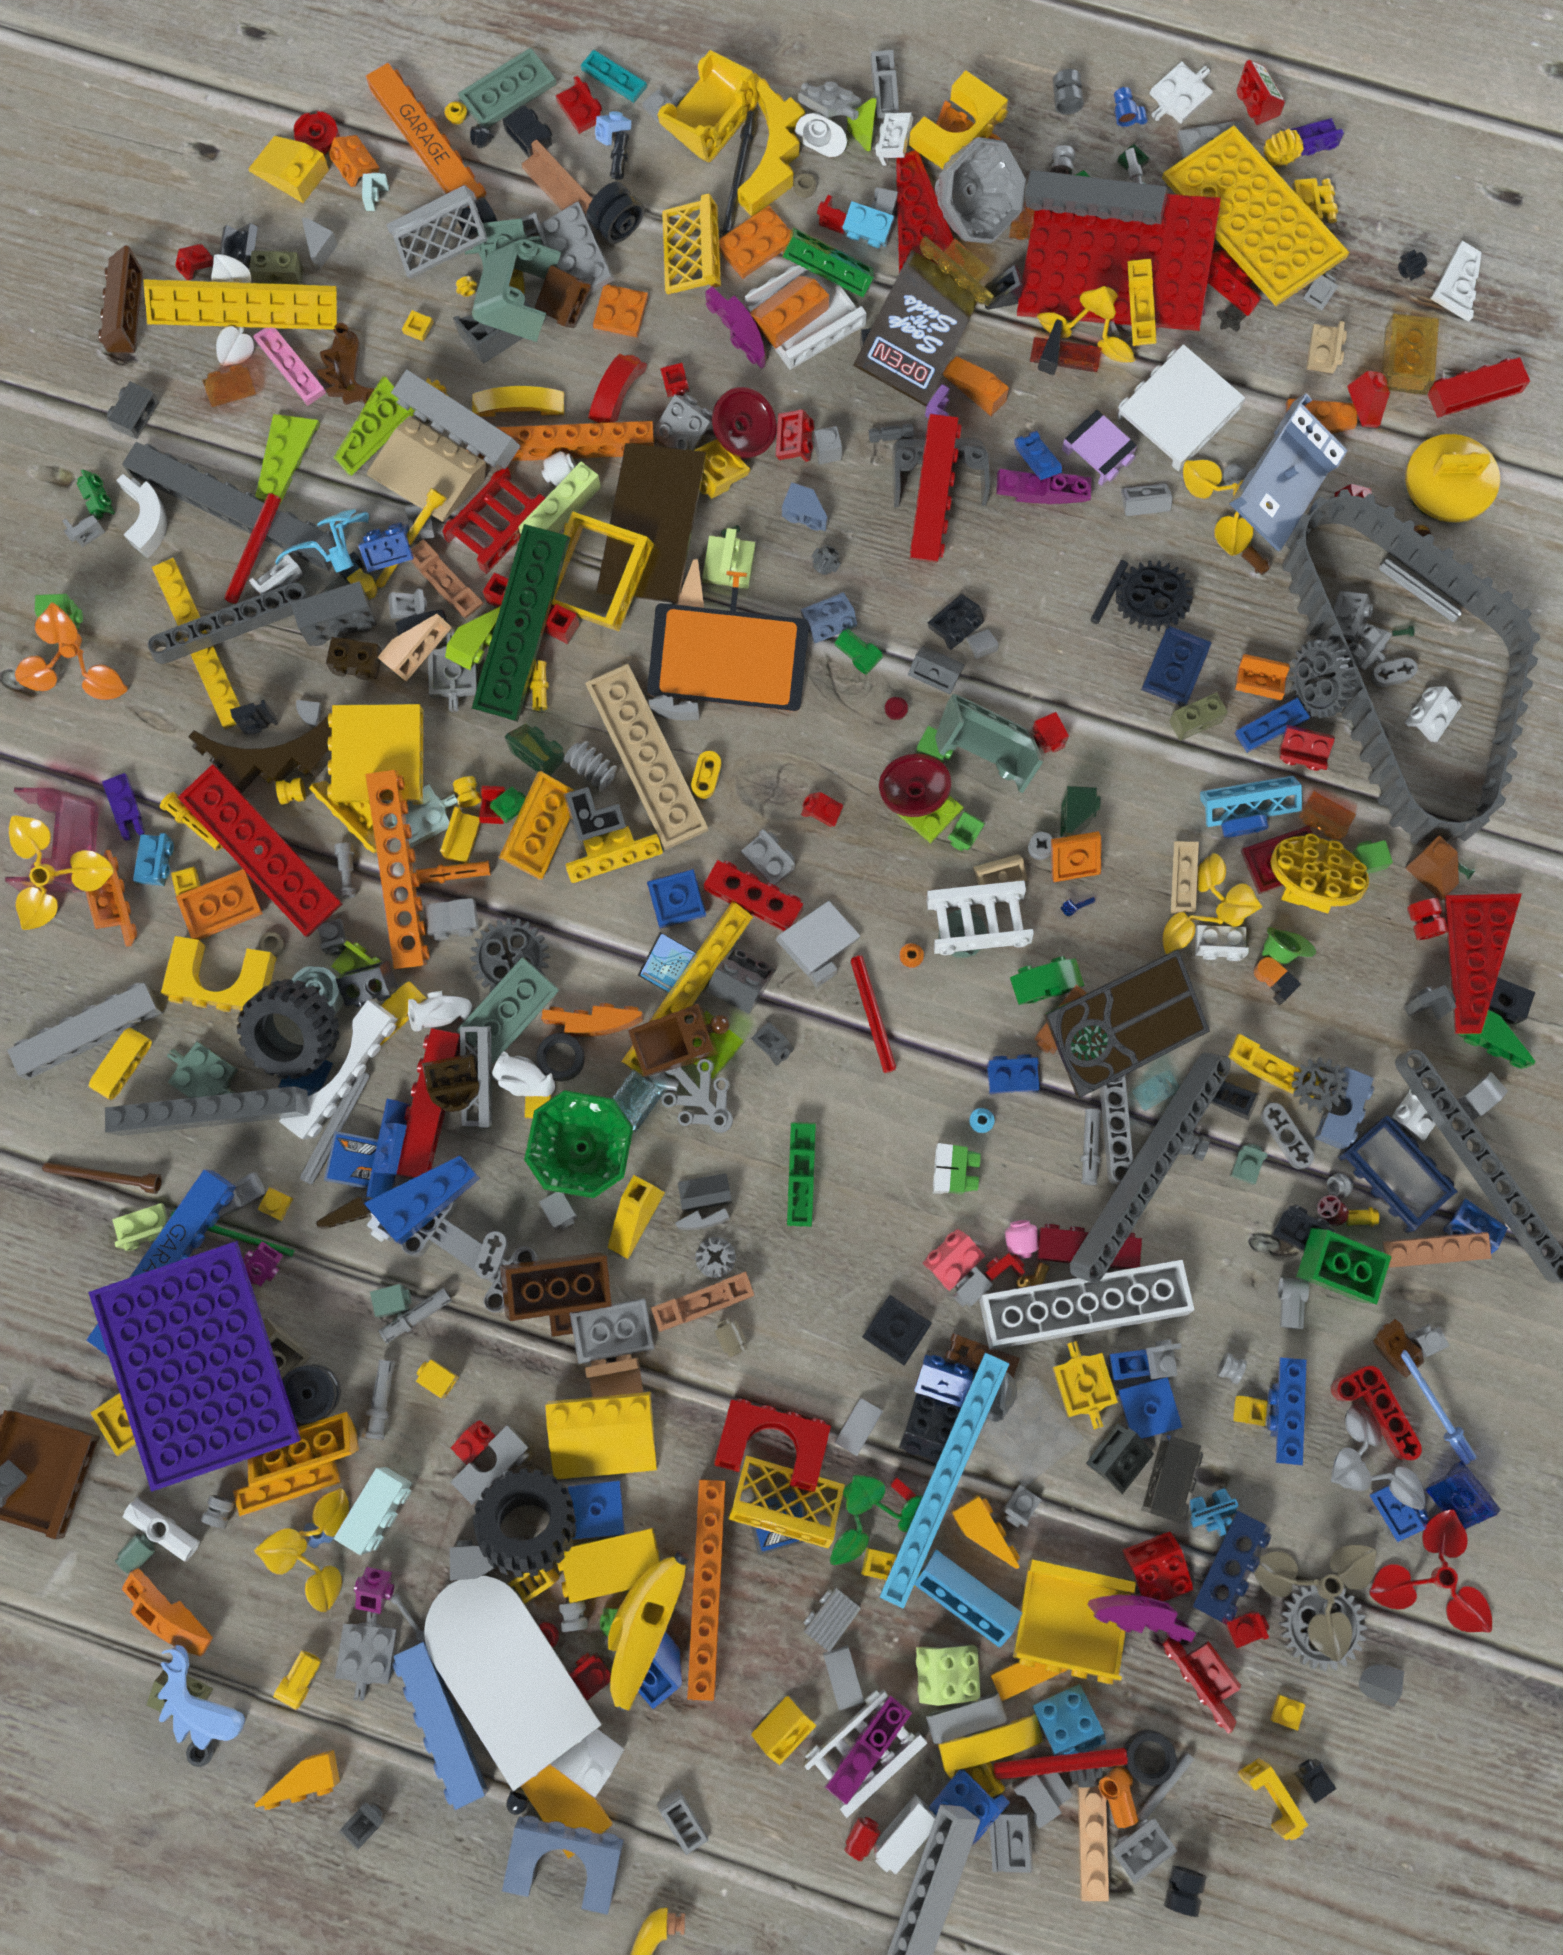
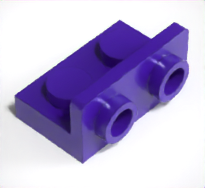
M1332 118L1290 129L1291 131L1296 130L1302 139L1304 150L1301 152V156H1310L1322 150H1332L1339 146L1344 135L1343 129L1336 130Z

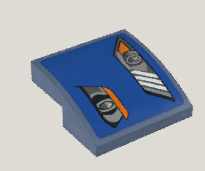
M334 1131L324 1181L368 1189L378 1139Z

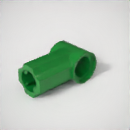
M850 629L844 630L835 641L834 645L852 660L854 666L865 675L883 659V654L876 646L871 643L866 644Z

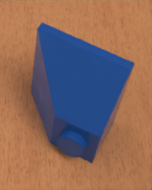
M666 1632L638 1691L652 1709L682 1685L680 1649Z

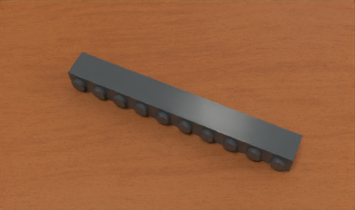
M135 442L122 463L130 476L147 482L151 486L250 534L264 505L253 494L249 492L244 494L238 491L231 483L226 482L223 484L212 474L207 472L203 474L189 463L184 465L168 453L163 455L155 447L147 443L143 445ZM278 509L264 540L283 550L300 543L315 541L328 555L330 554L329 549L337 546L332 532L326 531L325 533L319 530L315 524L309 521L304 523L298 520V517L291 512L286 511L283 513ZM304 548L290 552L328 572L333 566L331 561L326 562L324 556L316 548Z

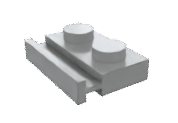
M1001 1813L990 1826L993 1872L1031 1873L1033 1871L1029 1813Z

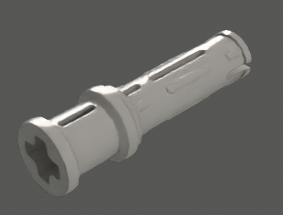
M379 1360L371 1408L366 1411L368 1419L366 1430L362 1433L364 1438L385 1440L383 1431L385 1420L389 1417L386 1409L395 1365L393 1361Z

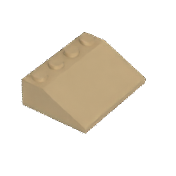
M409 416L394 430L367 471V475L421 509L427 503L425 501L427 499L426 494L431 487L443 494L447 500L443 506H439L438 509L435 508L431 515L444 522L485 481L486 462Z

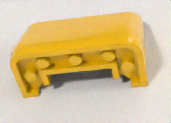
M711 50L698 63L700 79L679 105L675 107L671 103H666L657 113L659 123L697 157L708 163L717 156L746 120L747 112L754 110L758 100L753 71Z

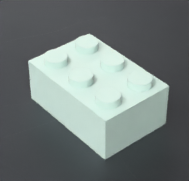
M387 1467L376 1468L335 1535L334 1540L359 1555L370 1553L372 1550L376 1551L384 1539L381 1535L387 1526L390 1528L398 1516V1513L395 1512L400 1503L404 1504L412 1492L409 1489L412 1482Z

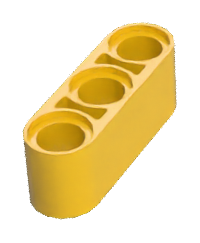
M410 981L403 984L392 994V997L388 998L381 1005L398 1020L394 1024L396 1028L389 1037H385L380 1045L384 1044L409 1020V999H414L417 1003L427 999Z
M131 1027L124 1030L89 1081V1088L108 1100L116 1098L149 1051L152 1040Z

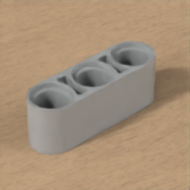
M999 1693L986 1695L976 1701L964 1702L926 1715L934 1744L972 1734L1007 1721Z

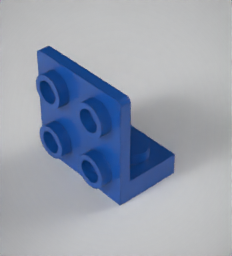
M402 522L389 525V529L380 532L379 528L366 532V536H363L358 546L368 572L413 560L414 556L406 536L409 531V524L402 525Z
M960 1769L932 1802L929 1810L937 1815L940 1805L961 1806L980 1819L972 1843L974 1845L1010 1802L1003 1795L994 1800L964 1769Z

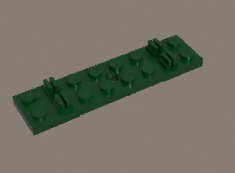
M527 524L523 525L472 709L518 722L570 542L569 536ZM522 618L524 620L523 626L518 627L516 625V622L518 619Z

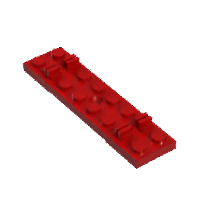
M212 764L177 797L305 937H309L343 905L335 894L215 765ZM262 846L263 852L257 855L255 852L256 847Z

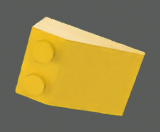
M274 136L248 170L301 203H304L328 173L329 168L324 154L303 142Z

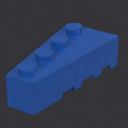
M458 1156L364 1204L395 1242L402 1245L481 1178L465 1159Z

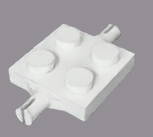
M1180 62L1160 80L1149 93L1160 106L1152 113L1153 119L1155 118L1158 121L1167 113L1181 124L1206 102L1213 93L1202 81L1210 74L1209 68L1207 69V66H1203L1200 71L1194 73L1183 62Z

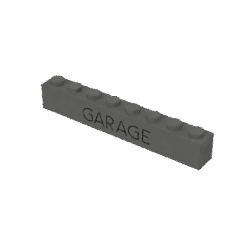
M295 1086L105 1107V1132L117 1136L308 1116L307 1091Z

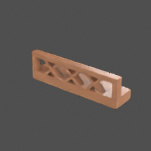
M538 140L532 142L533 155L521 163L523 170L561 211L579 201L587 216V209L592 198Z

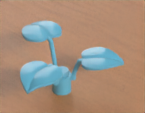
M345 510L317 523L318 527L330 524L337 546L329 549V555L317 542L308 541L293 545L284 550L277 557L276 565L284 556L292 551L316 548L324 556L326 562L331 561L336 573L354 566L348 554L343 530L350 523H368V512H362L351 517L356 510ZM337 528L339 529L340 540L336 531Z

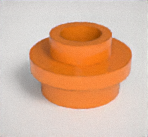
M909 943L902 947L899 958L904 966L915 968L922 963L924 952L919 945ZM913 951L916 953V957L910 959L907 953Z

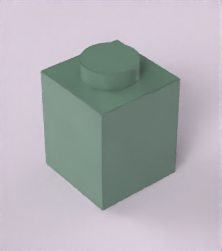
M398 1284L370 1291L375 1317L382 1318L409 1311L408 1304L412 1303L409 1289H405L404 1285Z

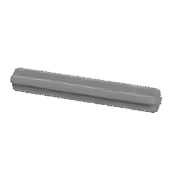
M1387 558L1381 564L1379 569L1450 621L1455 622L1461 615L1462 611L1392 560Z

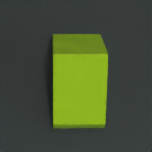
M871 98L856 109L858 111L856 120L847 117V130L866 151H871L876 98Z

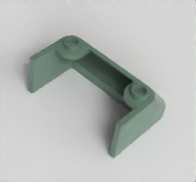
M521 239L489 253L486 257L472 309L473 318L479 323L537 342L546 313L524 306V294L517 288L509 286L512 271L514 268L545 279L549 267H557L561 252L529 240Z
M951 695L935 736L939 753L944 756L946 751L956 750L957 747L963 748L996 764L999 770L998 774L1008 781L1014 780L1018 791L1023 793L1043 763L1033 734L1026 728L959 695Z

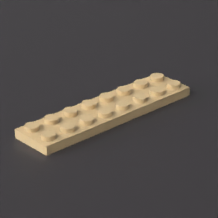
M629 664L586 682L585 685L664 850L709 831Z

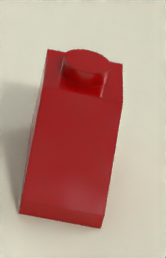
M1367 371L1349 384L1347 388L1362 427L1377 428L1381 424L1390 391L1387 386V379L1382 372Z

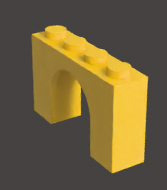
M966 70L953 83L950 100L971 114L975 124L964 132L953 133L942 129L924 116L910 131L909 146L942 169L945 163L949 161V157L958 153L963 146L969 144L973 139L977 137L988 138L998 122L1002 123L1008 114V99Z
M175 936L161 993L168 997V1001L183 1004L185 1000L192 1002L193 1006L207 1008L208 1004L216 1006L217 1010L231 1012V1009L240 1010L241 1012L243 1010L242 1007L250 998L271 983L276 957L271 952L247 948L238 980L226 990L218 992L208 991L203 988L199 977L206 945L196 939Z

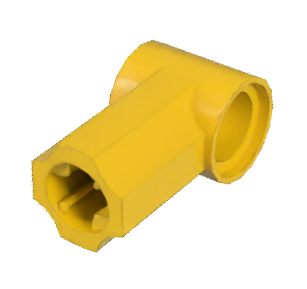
M302 1650L289 1674L278 1685L273 1697L298 1710L308 1694V1686L322 1661L314 1654Z

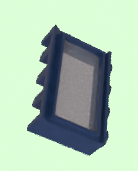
M1387 1115L1376 1122L1352 1146L1339 1155L1338 1159L1340 1161L1347 1159L1356 1169L1353 1171L1354 1175L1358 1179L1364 1178L1373 1187L1370 1191L1372 1195L1376 1198L1382 1197L1391 1207L1388 1209V1212L1393 1217L1399 1216L1408 1225L1404 1231L1410 1233L1415 1231L1458 1191L1454 1188V1182L1447 1175H1442L1436 1168L1437 1164L1431 1157L1425 1156L1418 1149L1419 1144L1412 1137H1407L1404 1134L1400 1123Z

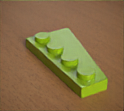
M382 376L333 457L350 476L388 441L394 430L406 418L414 415L415 411L412 408L407 411L396 403L398 398L391 393L394 386L386 376Z
M273 414L255 495L259 501L264 503L267 495L272 493L279 496L282 502L293 480L292 476L296 468H299L302 462L301 458L305 450L309 448L314 432L320 426L319 420Z

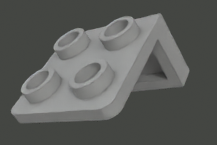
M674 395L654 428V437L668 448L694 451L706 430H713V412L707 408L701 409L696 405L697 400L690 395Z

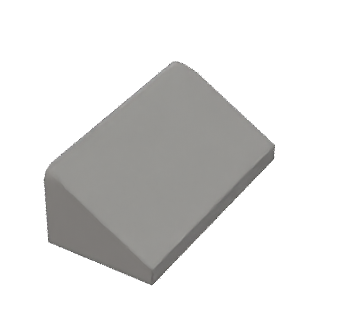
M1166 483L1121 489L1126 516L1171 510L1172 495Z
M860 1398L834 1443L858 1456L883 1411Z

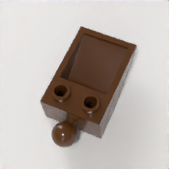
M695 1004L629 1029L628 1032L643 1076L647 1077L718 1055L711 1033L714 1032L718 1035L726 1033L730 1023L727 1017L716 1015L708 1024L703 1008ZM694 1017V1021L691 1024L686 1023L687 1019ZM696 1039L702 1040L701 1046L695 1047L694 1041Z

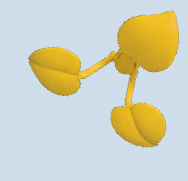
M1103 286L1096 290L1083 292L1080 296V302L1085 309L1070 323H1067L1063 316L1055 313H1040L1037 315L1039 322L1049 333H1051L1057 319L1062 321L1061 338H1069L1072 334L1070 328L1089 311L1094 312L1096 315L1106 319L1102 335L1103 340L1098 342L1100 351L1106 357L1117 362L1129 363L1137 359L1127 343L1107 335L1110 319L1115 316L1113 304L1118 297L1117 293L1109 287Z
M1187 460L1183 466V479L1188 491L1193 496L1201 499L1209 498L1213 490L1224 491L1233 489L1234 496L1244 481L1243 479L1239 484L1233 483L1232 485L1218 487L1217 485L1222 480V473L1219 466L1209 460ZM1236 511L1234 518L1225 516L1216 523L1214 529L1215 539L1229 555L1235 556L1243 552L1251 542L1253 527L1244 518H1239V513Z
M18 815L11 817L9 839L15 853L24 859H29L37 854L36 862H34L35 867L30 871L29 877L31 882L38 888H26L16 898V911L22 930L39 928L50 922L57 914L58 901L54 896L46 894L47 889L44 886L52 882L55 876L72 873V882L77 888L82 891H94L102 887L114 873L111 863L104 856L89 850L73 854L70 858L72 868L55 871L51 865L41 864L42 853L40 850L47 848L51 841L49 828L45 823L35 818Z
M1212 853L1198 866L1197 877L1198 891L1206 892L1210 889L1222 901L1216 908L1218 917L1196 915L1188 917L1184 912L1175 914L1167 922L1163 931L1162 941L1166 954L1177 949L1180 950L1190 943L1195 934V924L1192 922L1194 920L1217 922L1220 925L1226 922L1233 927H1238L1246 917L1262 908L1254 891L1247 884L1241 883L1231 888L1226 895V899L1216 890L1215 885L1222 883L1226 876L1225 862L1218 854Z
M342 1488L325 1494L314 1506L313 1522L319 1527L318 1529L306 1532L300 1531L298 1533L294 1529L285 1528L270 1535L254 1549V1552L262 1559L265 1566L275 1574L287 1573L293 1568L297 1559L312 1568L316 1574L307 1579L305 1594L310 1605L320 1612H327L336 1601L342 1587V1576L336 1567L329 1565L320 1570L318 1566L302 1556L307 1549L305 1537L318 1535L323 1531L330 1537H334L349 1514V1501Z

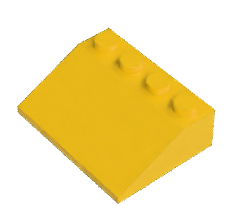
M651 1392L548 1401L545 1404L553 1476L556 1477V1480L657 1470Z

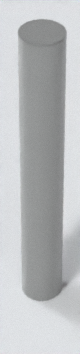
M1187 1752L1176 1764L1175 1772L1171 1778L1159 1785L1136 1813L1141 1821L1150 1816L1195 1760Z

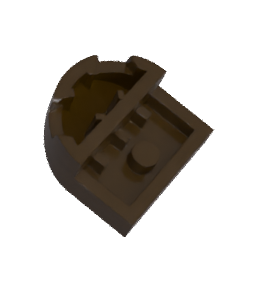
M472 1053L422 1063L426 1090L432 1102L445 1111L456 1112L467 1108L475 1095L478 1094L479 1082L476 1077Z

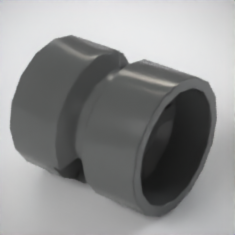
M1074 69L1062 70L1055 74L1052 79L1055 94V110L1062 115H1070L1079 112L1084 106L1081 74Z

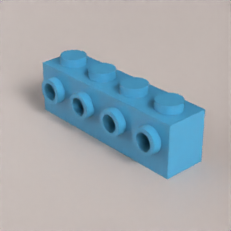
M935 1550L924 1563L914 1584L999 1648L1013 1634L1022 1615L1021 1611L938 1550Z

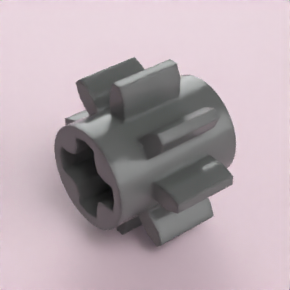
M825 545L821 549L816 548L811 556L814 563L813 568L823 575L831 574L832 571L836 573L841 565V562H839V552L829 545Z
M1102 1768L1069 1771L1072 1782L1077 1781L1079 1788L1097 1786V1778L1103 1777Z

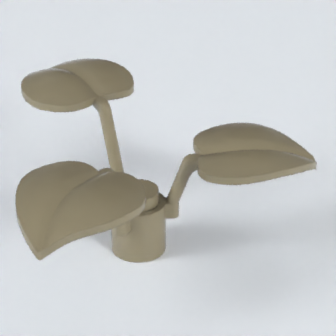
M1349 1545L1337 1549L1332 1554L1329 1564L1330 1568L1338 1575L1329 1574L1320 1580H1295L1298 1574V1567L1294 1559L1283 1552H1270L1259 1557L1260 1563L1254 1575L1260 1586L1267 1593L1275 1597H1287L1290 1595L1293 1584L1317 1586L1319 1595L1327 1599L1328 1603L1325 1615L1318 1614L1310 1620L1308 1636L1317 1650L1333 1661L1338 1662L1349 1650L1352 1640V1626L1345 1614L1340 1612L1330 1613L1332 1604L1335 1602L1334 1598L1342 1593L1344 1585L1349 1589L1361 1590L1371 1583L1375 1572L1377 1551L1374 1548L1363 1545Z

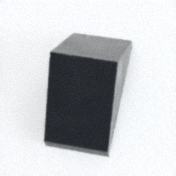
M1013 265L981 288L985 309L991 310L1018 304L1023 284L1016 265Z

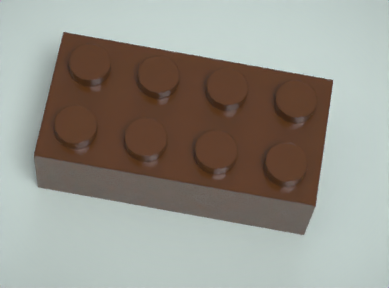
M601 1252L500 1266L505 1317L509 1321L612 1307L607 1255Z

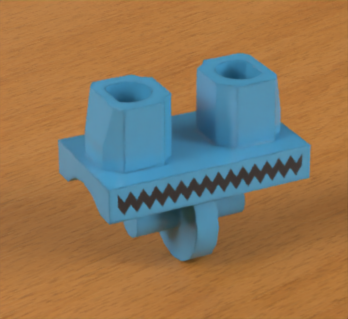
M1226 1489L1215 1491L1212 1493L1215 1505L1208 1508L1203 1497L1191 1499L1189 1506L1192 1527L1195 1528L1206 1524L1208 1532L1217 1530L1220 1536L1226 1535L1225 1526L1232 1524L1230 1516L1236 1514V1508L1239 1507L1236 1498L1231 1499Z

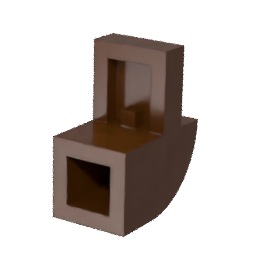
M1396 1319L1389 1324L1383 1325L1376 1335L1377 1337L1373 1340L1380 1354L1405 1378L1412 1373L1402 1359L1401 1354L1403 1350L1408 1352L1417 1368L1425 1362L1422 1350L1406 1337L1403 1325Z

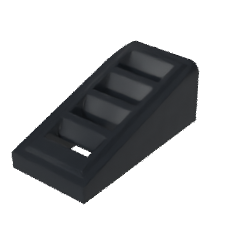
M1058 319L1054 323L1038 364L1039 371L1050 375H1055L1059 362L1062 321Z
M1224 1081L1211 1104L1238 1117L1249 1120L1258 1101V1094ZM1226 1089L1229 1091V1093L1226 1097V1100L1223 1101L1221 1100V1098ZM1236 1094L1238 1095V1098L1234 1105L1231 1104V1101L1234 1095ZM1243 1100H1248L1245 1108H1241Z

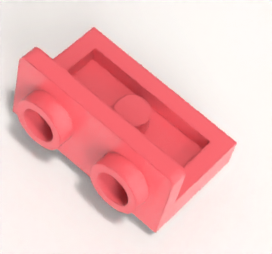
M956 1229L945 1238V1241L937 1249L929 1253L923 1265L950 1291L985 1255L967 1234Z

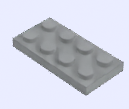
M579 201L541 223L550 248L561 252L557 264L559 269L591 284L588 295L614 281Z

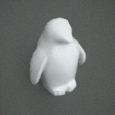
M442 991L427 993L428 999L421 1003H417L414 999L408 1000V1016L414 1032L421 1031L422 1028H436L448 1025L459 1016L465 1022L472 1010V1004L468 999L442 995Z
M503 1051L492 1072V1080L498 1081L500 1087L510 1091L515 1096H549L555 1090L552 1074L550 1073L548 1076H545L531 1059L524 1056L511 1057L507 1052Z

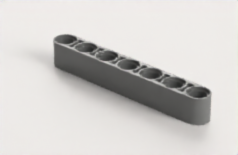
M290 583L158 633L148 640L149 651L155 662L166 664L294 615L291 606L292 602L307 598L305 589L299 583ZM293 596H300L297 600L291 599ZM272 604H278L276 608H269ZM249 613H256L252 617H247V614ZM227 621H233L231 625H224ZM204 630H211L208 634H201ZM188 638V641L179 643L181 639ZM159 647H166L163 651H156Z

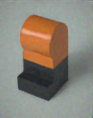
M1263 958L1254 967V976L1260 982H1265L1277 993L1273 999L1279 1005L1286 1001L1301 985L1292 974L1273 958Z

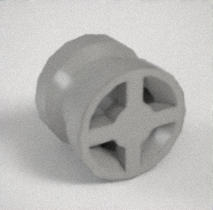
M1046 832L1034 834L1028 845L1030 856L1036 860L1048 858L1051 854L1052 836Z
M1227 1352L1219 1365L1217 1376L1230 1378L1232 1383L1238 1384L1245 1372L1247 1361L1243 1359L1237 1360L1232 1354Z

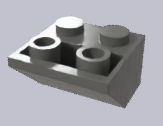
M733 947L715 968L706 991L750 1014L760 1000L776 969L770 967L766 962L759 961L748 955L745 951Z

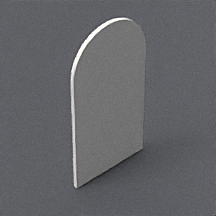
M480 1576L477 1579L457 1580L452 1584H448L436 1597L429 1609L425 1622V1644L428 1654L513 1791L533 1776H537L541 1770L574 1745L582 1742V1739L602 1725L521 1598L510 1586L496 1578Z

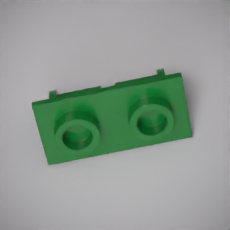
M82 469L81 473L83 476L77 479V486L83 499L87 500L91 497V499L85 502L90 515H93L96 520L102 519L105 512L114 515L115 512L111 505L112 501L103 488L102 479L97 474Z

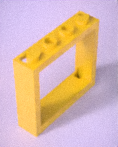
M572 511L568 523L565 522L564 525L565 531L563 534L570 537V542L552 605L558 604L577 614L579 618L619 632L654 544L646 536ZM583 528L635 545L606 618L555 600Z

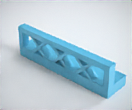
M1294 776L1201 791L1200 801L1205 806L1207 827L1222 825L1227 821L1251 816L1266 815V817L1302 811V785ZM1287 796H1295V805L1284 806L1281 804ZM1270 799L1273 802L1266 810L1257 808L1263 800ZM1246 803L1250 806L1243 814L1234 812L1240 804ZM1222 807L1226 810L1220 818L1212 819V809Z

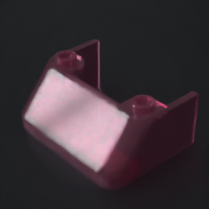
M14 787V793L26 803L38 804L43 811L55 813L51 858H41V864H49L55 871L72 868L70 858L73 854L83 850L95 852L99 808L92 799L54 788ZM34 863L32 864L30 871L35 867ZM72 873L55 876L52 882L44 885L47 892H84L73 884ZM5 877V882L19 892L29 887L38 888L31 882L30 877Z

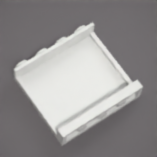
M799 265L789 267L785 273L769 279L766 284L758 289H752L745 296V308L750 313L798 276L815 279L829 294V309L775 349L789 370L866 325L865 310L862 306L856 308L841 286Z
M1184 344L1178 350L1174 349L1167 356V361L1162 366L1158 365L1150 374L1151 378L1146 383L1142 381L1136 387L1135 394L1130 399L1126 397L1118 407V419L1121 420L1125 417L1173 460L1172 467L1178 472L1183 468L1184 463L1187 460H1191L1242 408L1245 400L1242 394Z

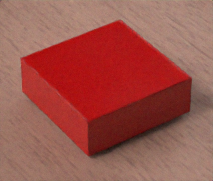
M897 1477L890 1483V1486L907 1502L917 1496Z

